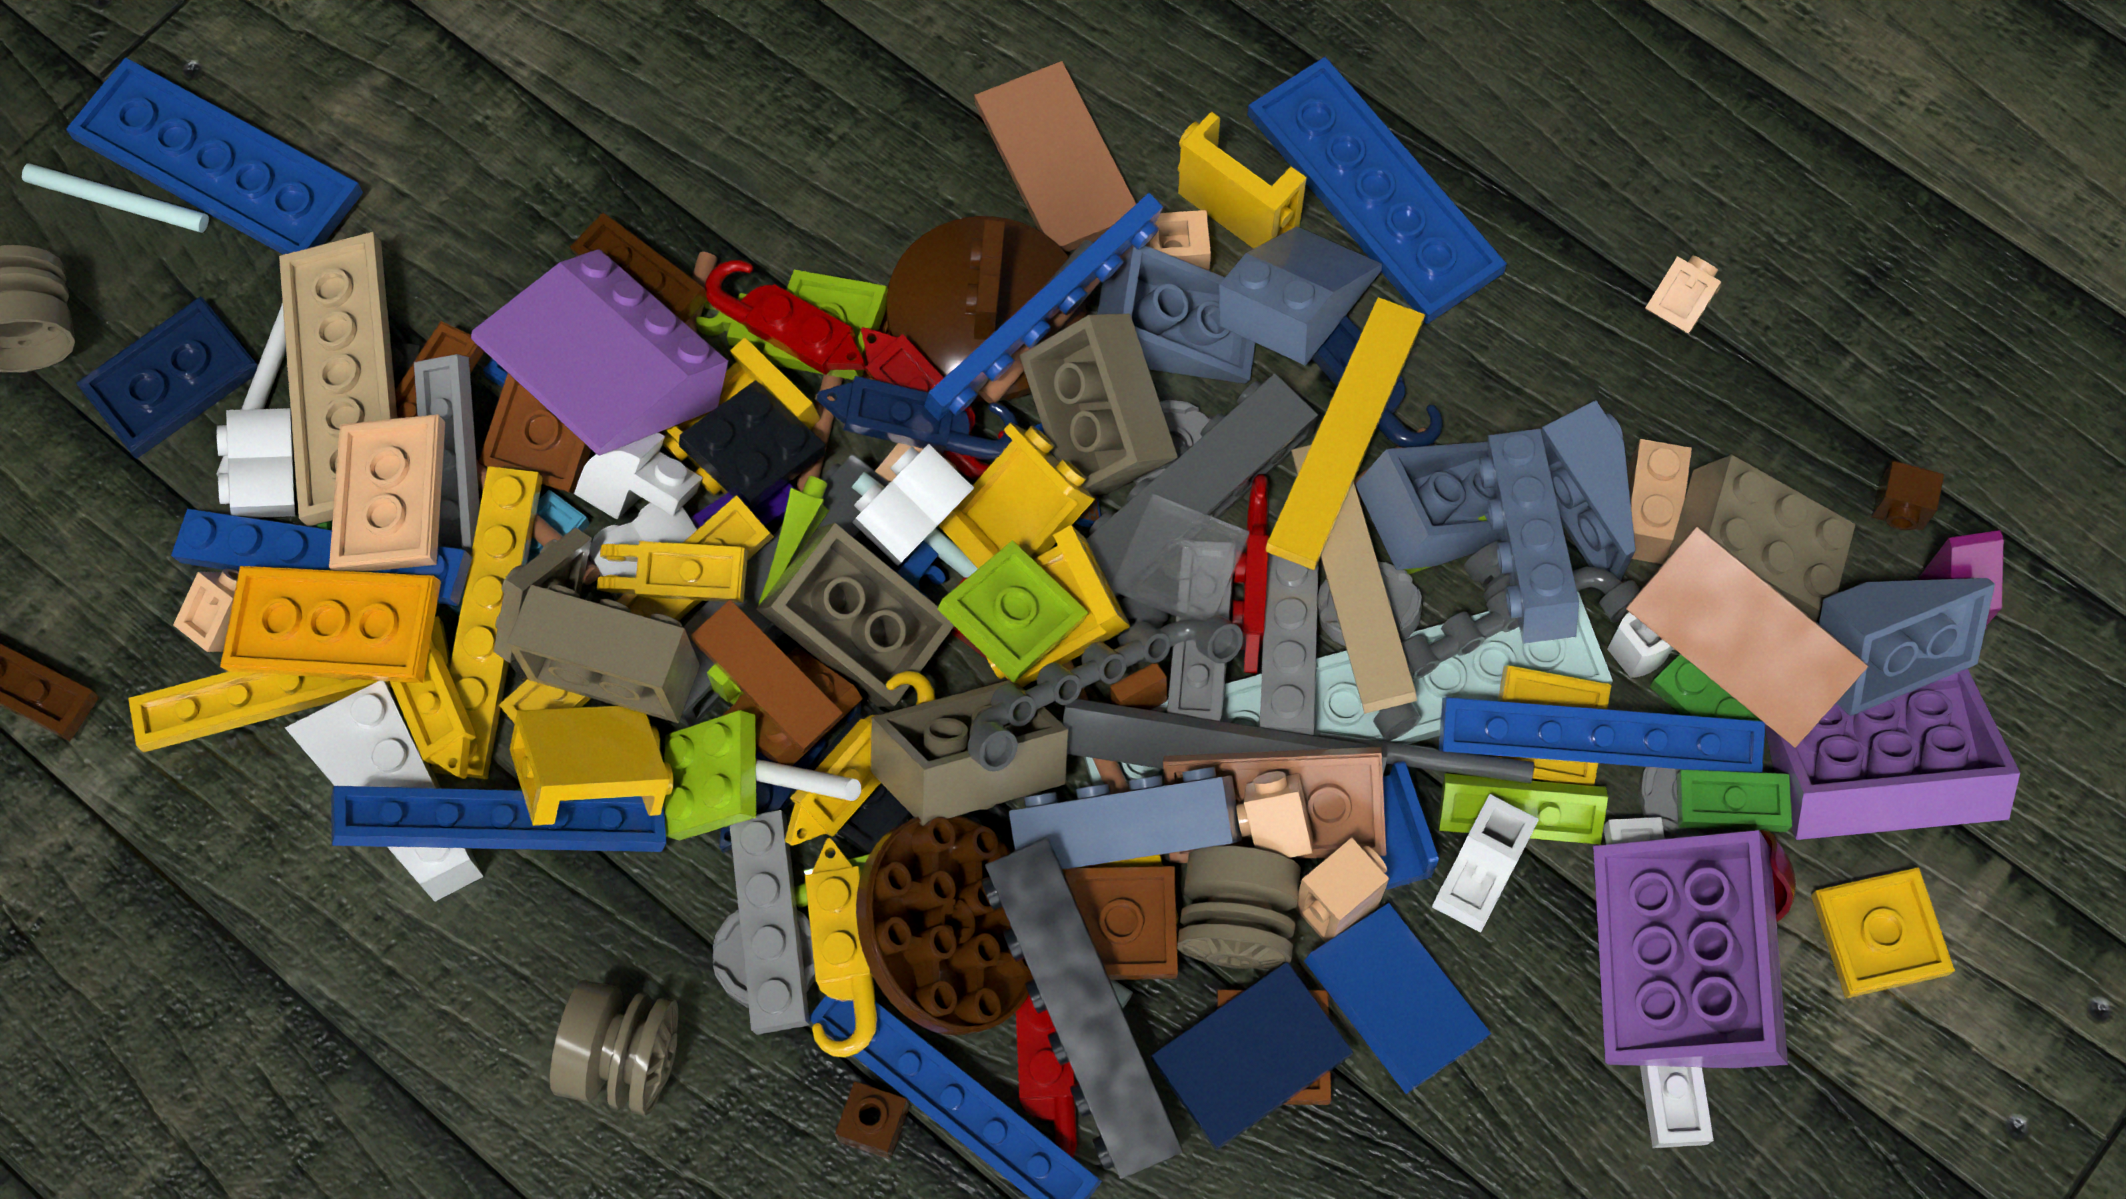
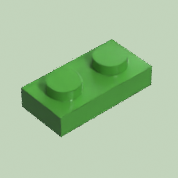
M1681 654L1650 685V688L1680 715L1762 721Z
M1680 770L1676 776L1678 828L1787 832L1792 827L1789 774Z

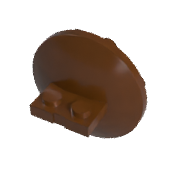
M974 216L956 219L939 225L913 242L904 252L893 270L888 286L886 306L890 335L899 337L903 334L945 378L1029 302L1069 257L1062 248L1042 232L1024 223L1007 218ZM1086 299L1058 332L1086 317ZM1023 371L999 401L1014 399L1031 393L1025 371ZM978 392L974 401H985Z
M955 816L948 819L937 817L928 821L924 826L919 823L921 822L919 817L901 823L885 834L875 845L866 860L859 880L856 918L859 940L867 965L881 988L882 995L886 996L901 1013L920 1026L946 1035H969L991 1029L1010 1018L1021 1007L1029 995L1025 983L1034 979L1026 959L1024 958L1016 962L1003 934L1004 930L1011 928L1010 922L1003 907L993 910L981 883V879L989 876L985 865L1012 852L990 828L981 826L965 817Z

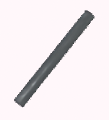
M1319 733V737L1386 747V764L1405 761L1408 767L1524 783L1532 782L1534 762L1469 753L1442 752L1435 748Z

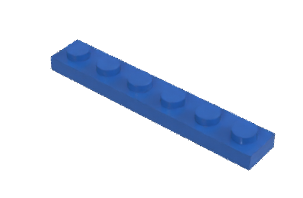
M1150 193L1143 197L928 392L924 407L937 421H940L949 411L955 416L964 411L977 397L978 394L974 389L987 377L992 382L999 379L1014 363L1015 360L1011 355L1023 344L1029 349L1035 346L1050 331L1051 326L1047 323L1060 310L1065 315L1070 314L1086 298L1088 293L1084 289L1094 279L1098 278L1102 283L1105 282L1123 264L1124 261L1120 256L1133 245L1139 250L1159 231V227L1155 223L1163 206Z
M187 509L171 556L183 564L222 570L233 569L239 571L240 566L331 570L329 562L332 530ZM438 546L437 565L367 572L435 576L441 581L437 603L458 606L473 557L462 549Z
M1442 697L1439 751L1683 770L1762 773L1765 723L1763 721Z
M334 786L331 795L332 846L662 852L666 844L664 805L660 815L649 816L642 796L560 801L554 824L533 826L522 791Z
M826 995L809 1016V1019L813 1024L820 1023L825 1033L833 1040L844 1041L855 1030L853 1001L842 1002L831 999ZM875 1001L877 1013L875 1035L870 1044L858 1054L853 1055L1031 1199H1089L1102 1180Z

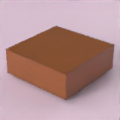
M1157 663L1150 664L1110 687L1111 703L1113 705L1152 710L1167 702L1166 676Z

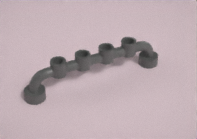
M1583 567L1572 571L1577 592L1591 587L1599 589L1605 594L1600 600L1599 605L1613 623L1619 622L1629 612L1626 610V606L1641 590L1634 580L1622 583L1613 573L1600 567ZM1506 589L1494 595L1487 602L1486 607L1490 614L1473 621L1469 613L1465 611L1448 619L1441 627L1445 635L1442 639L1429 645L1423 635H1417L1402 643L1411 678H1422L1436 669L1439 663L1457 654L1462 656L1472 652L1484 640L1501 631L1510 632L1518 628V619L1510 618L1508 614ZM1411 702L1379 710L1380 712L1375 716L1373 722L1384 740L1390 741L1413 729L1420 722L1421 716Z
M1213 616L1206 621L1196 619L1181 620L1160 629L1145 621L1138 622L1128 631L1126 637L1127 644L1113 650L1103 642L1092 643L1083 653L1082 665L1070 671L1059 663L1053 662L1041 669L1037 677V686L1023 692L1015 685L1009 683L1000 686L992 696V707L980 713L971 724L968 742L969 755L988 771L1002 770L1012 762L1018 747L1016 737L1004 728L1003 725L1010 722L1014 726H1024L1032 720L1037 709L1054 701L1061 705L1070 704L1078 698L1082 688L1099 680L1107 684L1115 683L1122 678L1127 667L1143 659L1150 663L1160 662L1167 656L1171 646L1183 641L1196 640V647L1201 654L1215 663H1226L1232 660L1241 649L1243 642L1242 631L1237 625L1222 616Z

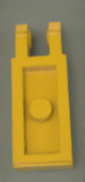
M639 541V545H601V558L612 562H637L636 578L616 575L598 577L597 590L610 593L636 594L639 597L720 602H727L731 599L733 602L744 603L748 550L745 547Z

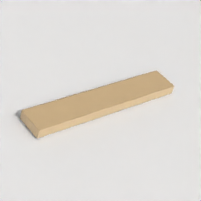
M1311 445L1291 450L1297 476ZM1353 481L1320 558L1363 711L1366 714L1415 702L1417 698Z

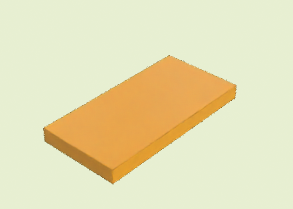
M240 566L220 667L229 672L423 683L441 581L431 575Z

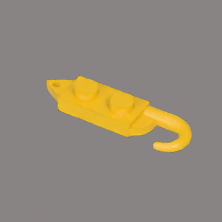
M431 639L423 683L390 681L422 761L432 765L438 764L455 776L466 779L470 741L477 736L440 650L435 648Z
M904 671L895 674L886 683L888 690H894L904 684L912 685L917 692L916 705L936 700L933 686L925 676L918 672ZM870 715L865 719L861 718L814 770L857 779L861 784L860 796L854 801L797 790L790 797L795 804L785 837L786 843L793 846L823 834L833 837L881 783L871 773L872 717L878 715Z
M827 838L812 874L805 875L815 978L820 991L829 998L842 1002L853 1001L855 1030L844 1041L830 1039L825 1034L820 1023H815L812 1026L815 1042L822 1051L831 1056L849 1057L858 1054L866 1048L876 1032L877 1013L873 986L874 977L864 957L857 928L856 900L862 870L859 866L853 867L831 838ZM829 852H836L834 857L828 858Z

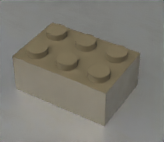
M1130 313L1088 315L1019 355L1045 436L1054 444L1051 454L1059 462L1063 458L1066 459L1086 477L1082 486L1091 496L1108 494L1178 458Z
M1731 454L1693 470L1668 558L1698 525L1809 617L1817 621L1820 620L1823 599L1838 592L1856 524Z
M836 523L819 527L756 609L828 668L853 684L858 692L877 707L895 706L910 685L904 684L894 690H888L886 687L887 681L895 674L904 671L920 673L954 627L937 610L938 606Z
M530 585L507 642L530 681L679 723L700 667L686 630L682 628L680 622L662 614H652L650 618L631 613L627 606L609 599H602L599 604L580 599L581 597L577 592L560 585H550L549 589Z
M1007 680L872 717L871 773L915 818L919 817L921 819L919 823L924 826L928 821L937 817L948 819L979 809H989L999 803L1023 796L1037 795L1044 790L1064 785L1068 729L1048 710L1041 707L1036 710L1032 720L1024 726H1014L1010 722L1003 725L1004 728L1016 737L1018 744L1016 755L1007 767L992 772L984 769L974 761L968 752L970 727L980 713L992 707L991 700L994 692L1000 686L1008 683L1015 685L1023 692L1026 691L1018 683L1014 684Z

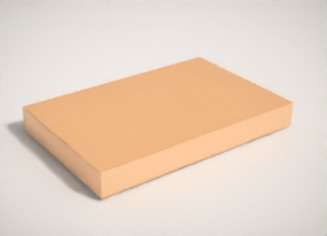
M439 414L340 424L329 568L332 571L367 572L437 565L445 421Z

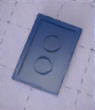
M1390 903L1315 949L1304 960L1405 1094H1408L1482 1043L1491 1034Z

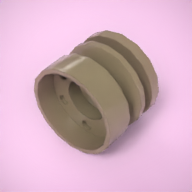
M27 245L0 246V372H27L49 367L62 361L73 351L75 336L72 314L67 306L69 293L65 285L67 279L65 267L59 257L47 250Z
M1212 846L1190 852L1188 855L1184 894L1199 903L1182 908L1180 922L1186 927L1179 930L1177 949L1184 955L1194 959L1237 969L1277 968L1286 962L1290 963L1293 944L1287 939L1293 937L1295 922L1279 912H1286L1296 908L1301 867L1294 860L1280 854L1247 847Z
M586 979L579 981L567 1002L557 1031L550 1069V1089L553 1094L590 1103L595 1100L607 1080V1102L610 1108L619 1110L625 1106L629 1099V1108L632 1113L643 1116L650 1114L658 1101L663 1086L668 1080L675 1058L678 1026V1004L676 1000L662 997L657 999L652 1007L650 995L640 992L635 995L625 1014H623V994L620 987Z

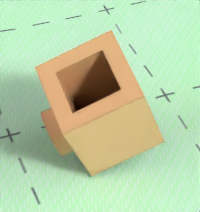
M1280 771L1269 772L1257 776L1253 783L1245 784L1244 803L1236 805L1242 836L1252 835L1255 849L1277 853L1287 858L1312 854L1313 833L1299 774L1286 776L1284 772Z

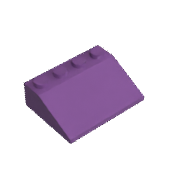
M600 249L559 262L473 329L471 339L598 456L716 409L719 405L728 360Z
M1968 668L1853 716H1849L1835 703L1796 748L1765 724L1774 773L1789 774L1791 829L1796 840L2009 820L2020 771Z
M1757 830L1593 846L1605 1063L1608 1065L1704 1068L1788 1065L1773 871L1770 863L1771 848L1761 832Z

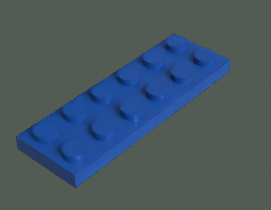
M126 57L66 128L73 140L283 255L323 245L363 193L356 181Z
M1323 57L1248 105L1247 116L1289 165L1307 177V186L1370 259L1382 263L1381 272L1413 310L1425 314L1424 322L1426 325L1504 274L1507 263L1326 57Z

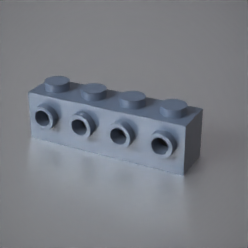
M1541 429L1488 435L1487 457L1479 458V471L1483 489L1490 488L1492 499L1488 500L1491 530H1499L1501 542H1497L1496 546L1499 570L1501 574L1508 573L1510 586H1506V602L1509 617L1518 619L1523 644L1576 637L1579 598Z
M1215 767L1182 772L1184 783L1163 786L1162 776L1130 780V792L1110 795L1109 784L1076 789L1078 800L1058 803L1056 792L1024 797L1026 808L1009 811L1015 852L1045 838H1049L1061 868L1069 869L1242 841L1232 776L1216 778Z

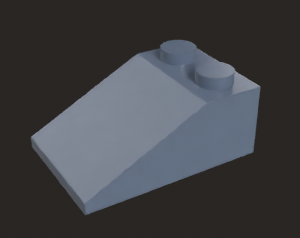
M1296 226L1247 252L1219 284V326L1306 365L1382 271V263Z
M1133 245L1121 255V259L1124 261L1123 264L1110 278L1102 283L1097 315L1130 313L1149 370L1243 384L1250 381L1255 342L1219 326V284L1225 277L1146 245L1139 250Z
M1595 400L1543 426L1541 434L1562 525L1589 567L1605 569L1613 573L1621 581L1636 551L1622 430L1617 420L1611 414H1605Z
M1488 442L1386 449L1355 484L1396 570L1438 566L1476 553L1490 543L1501 539L1499 530L1492 531L1490 527L1488 500L1492 499L1490 488L1483 489L1479 471V458L1487 457ZM1485 515L1487 521H1479L1478 517Z
M1989 578L1866 582L1823 599L1819 625L1869 666L1836 704L1849 716H1853L1977 665L1995 583Z

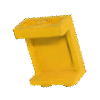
M1210 112L1201 123L1195 121L1185 130L1179 141V146L1181 147L1180 163L1178 165L1179 195L1198 209L1206 210L1209 217L1253 249L1296 226L1300 227L1307 177L1290 166L1273 186L1269 185L1218 148L1220 117L1213 112Z
M744 337L730 350L736 363L725 373L718 407L756 380L810 430L821 420L813 403L749 340ZM707 412L663 430L665 438L662 445L679 462L688 457L699 468L694 473L703 477L701 484L709 493L715 496L720 490L724 494L728 492L679 447L680 434L710 413Z
M1010 422L1005 427L1004 432L1012 439L1010 444L972 485L974 489L938 525L978 569L1012 540L1032 559L1044 554L1056 543L1053 535L1072 525L1095 500L1082 486L1086 477L1066 459L1063 458L1059 462L1050 453L1054 444L1034 426H1030L1026 431Z
M1072 525L1053 535L1058 546L1033 560L1089 613L1082 624L1015 682L1022 688L1037 680L1039 672L1047 664L1055 662L1062 665L1083 654L1092 643L1104 642L1131 627L1086 538ZM987 658L988 663L990 664L992 670L999 679L1006 677L1008 680H1010L993 662H991Z
M620 706L517 711L509 750L533 826L554 824L559 802L567 800L642 796L648 815H660L665 795H670L673 789L672 768L669 763L663 762L659 751L660 738L656 726H650L645 713Z

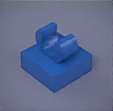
M922 541L898 567L892 561L887 565L920 593L922 592L919 588V581L922 576H926L934 584H942L946 580L944 573L938 567L931 565L939 554L925 541Z

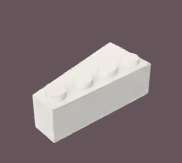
M378 681L285 727L334 786L441 789L429 763L422 761L398 700L385 681ZM388 847L434 901L484 877L470 848Z

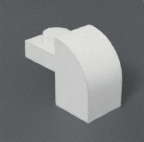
M655 433L598 456L595 454L584 466L574 494L617 520L641 497L673 516L697 493L703 477L686 468L678 460L669 458L659 452L665 436Z
M1489 794L1432 908L1481 933L1539 819Z

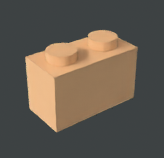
M1645 439L1639 440L1630 460L1627 473L1636 549L1632 559L1657 564H1664L1668 559L1685 501L1692 448Z
M1350 838L1302 879L1295 909L1326 943L1369 916L1379 907L1389 881L1388 876L1385 874L1387 867L1381 857L1371 847L1364 846L1361 848L1353 838Z

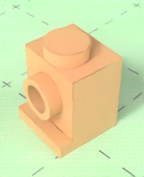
M1206 210L1160 213L1155 223L1159 227V231L1146 246L1209 271L1211 251Z

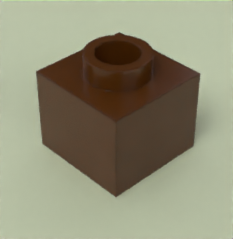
M1892 461L1879 481L1872 518L1886 521L1889 526L1895 529H1917L1922 531L1937 511L1944 474Z
M854 1081L835 1132L838 1142L891 1160L910 1108L906 1098ZM870 1107L877 1108L881 1112L880 1120L872 1126L865 1125L860 1120L862 1112Z

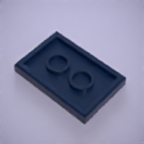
M200 296L80 379L76 384L135 459H138L254 377L258 365Z
M1286 962L1151 1055V1060L1214 1150L1217 1151L1350 1058L1353 1051L1289 963Z

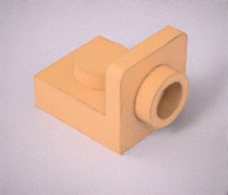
M1694 255L1691 256L1688 262L1677 256L1645 309L1689 335L1714 294H1717L1722 286L1721 281L1714 277L1718 269Z
M223 569L222 572H198L173 626L207 652H222L224 649L239 574L237 570Z

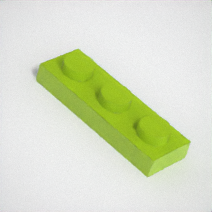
M1444 773L1438 819L1439 831L1469 833L1489 794L1539 819L1530 839L1601 845L1608 802L1606 787L1540 781L1524 783Z

